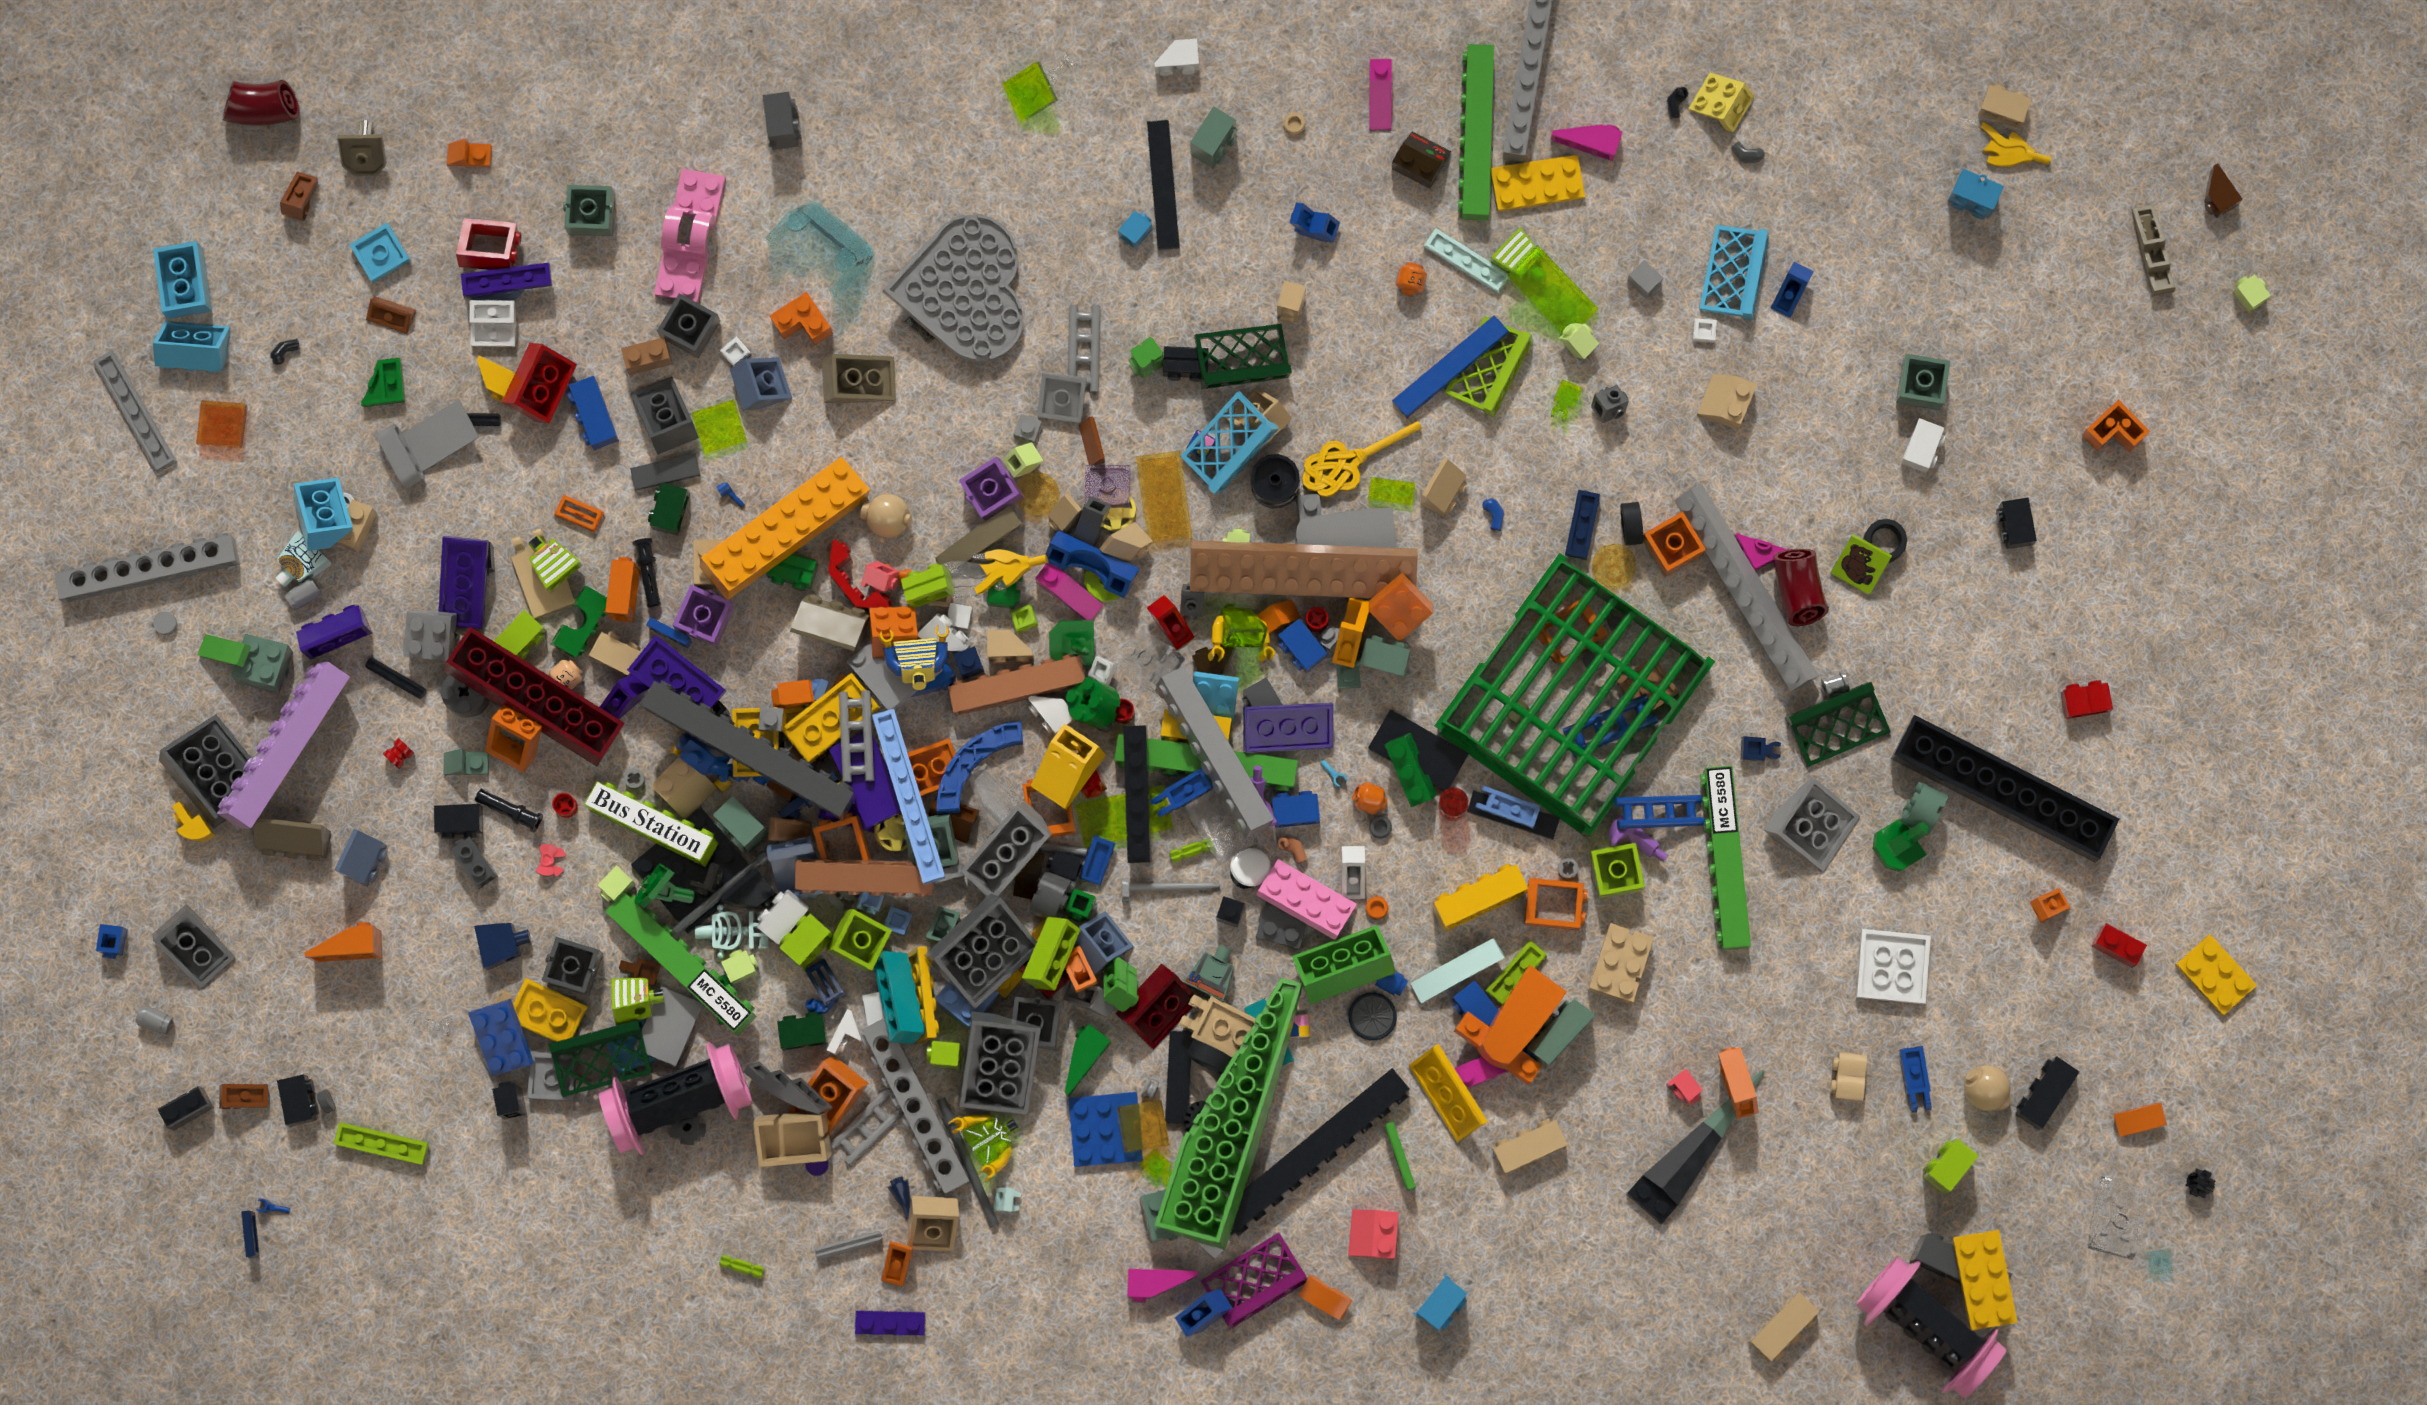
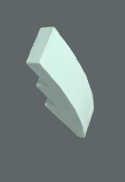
M1495 938L1410 984L1420 1002L1424 1003L1459 983L1470 979L1505 959Z

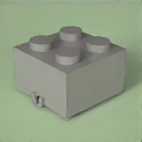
M417 609L406 612L403 657L447 661L455 649V641L458 639V632H456L457 613Z

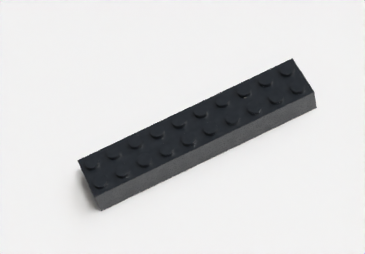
M1913 715L1891 757V760L2094 863L2101 858L2120 820L2114 815L1916 715Z

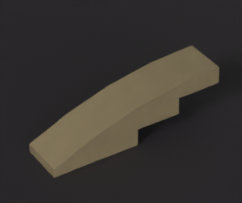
M2148 205L2132 208L2143 263L2153 296L2175 292L2176 286L2170 271L2171 263L2165 247L2166 239L2155 206Z
M1008 506L938 555L936 560L939 564H943L948 568L951 575L985 554L986 550L1004 540L1005 536L1021 527L1022 523L1011 506Z

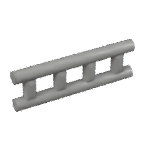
M1069 305L1068 375L1077 376V364H1090V377H1084L1087 378L1086 386H1090V393H1098L1100 305H1092L1091 312H1078V305ZM1078 321H1091V334H1078ZM1077 342L1091 343L1090 355H1077Z
M869 690L861 691L862 698L848 699V692H839L842 780L844 783L852 782L851 775L865 774V781H874L871 694ZM862 707L863 721H849L848 708ZM863 729L864 743L850 744L849 730ZM864 752L865 765L851 766L850 753Z
M885 1088L830 1142L834 1150L841 1146L849 1154L845 1161L850 1166L904 1115L902 1109H896L888 1116L880 1107L889 1097L892 1099L895 1096L891 1088ZM912 1100L908 1104V1110L917 1102L916 1100ZM872 1113L882 1122L874 1132L863 1123ZM856 1129L866 1138L857 1148L847 1140Z

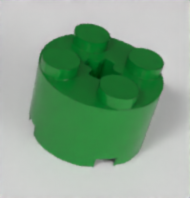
M1087 677L1082 683L1076 684L1066 695L1071 717L1094 728H1105L1110 725L1117 716L1115 714L1116 708L1120 707V697L1117 690L1091 677Z

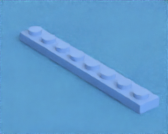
M890 709L874 714L872 717L923 885L945 879L895 711Z

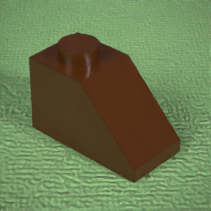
M2218 163L2210 170L2204 198L2207 212L2210 215L2214 214L2217 219L2238 206L2243 200Z

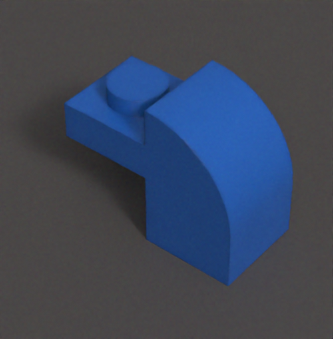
M1297 202L1289 222L1295 227L1294 231L1302 236L1334 243L1340 222L1329 213L1314 212L1304 203Z

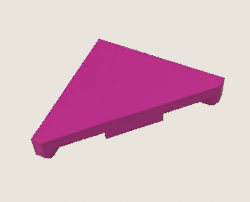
M1740 533L1734 535L1755 571L1774 562L1773 556L1776 553L1789 550L1772 545V543L1741 535Z

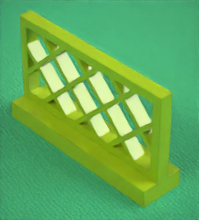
M1484 316V318H1483L1482 322L1480 323L1479 327H1481V326H1482L1485 322H1487L1490 318ZM1505 324L1503 325L1509 330V334L1517 336L1515 342L1505 346L1502 339V348L1491 352L1489 350L1487 351L1488 353H1485L1477 360L1490 357L1493 367L1480 371L1478 363L1475 361L1478 372L1465 376L1463 371V377L1459 378L1457 376L1449 383L1445 391L1446 395L1484 411L1485 414L1493 418L1533 343L1531 333L1524 330L1521 332ZM1505 352L1506 360L1504 363L1495 365L1492 356ZM1495 371V381L1485 385L1482 375ZM1480 376L1483 386L1470 390L1467 380ZM1465 381L1468 391L1461 394L1452 391L1455 384ZM1484 390L1486 398L1483 404L1474 401L1472 394Z

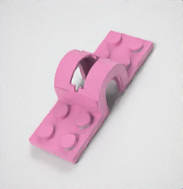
M688 169L681 170L674 206L671 205L668 208L663 223L661 236L663 255L654 291L655 296L676 299L680 293L696 303L699 302L709 257L707 249L708 232L713 230L716 225L726 180L725 176ZM682 216L694 218L690 233V244L681 247V243H677Z

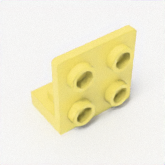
M1709 73L1689 109L1692 112L1717 119L1726 131L1734 133L1755 96L1744 82Z

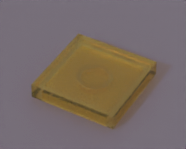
M1162 1100L1117 1107L1125 1153L1170 1145Z

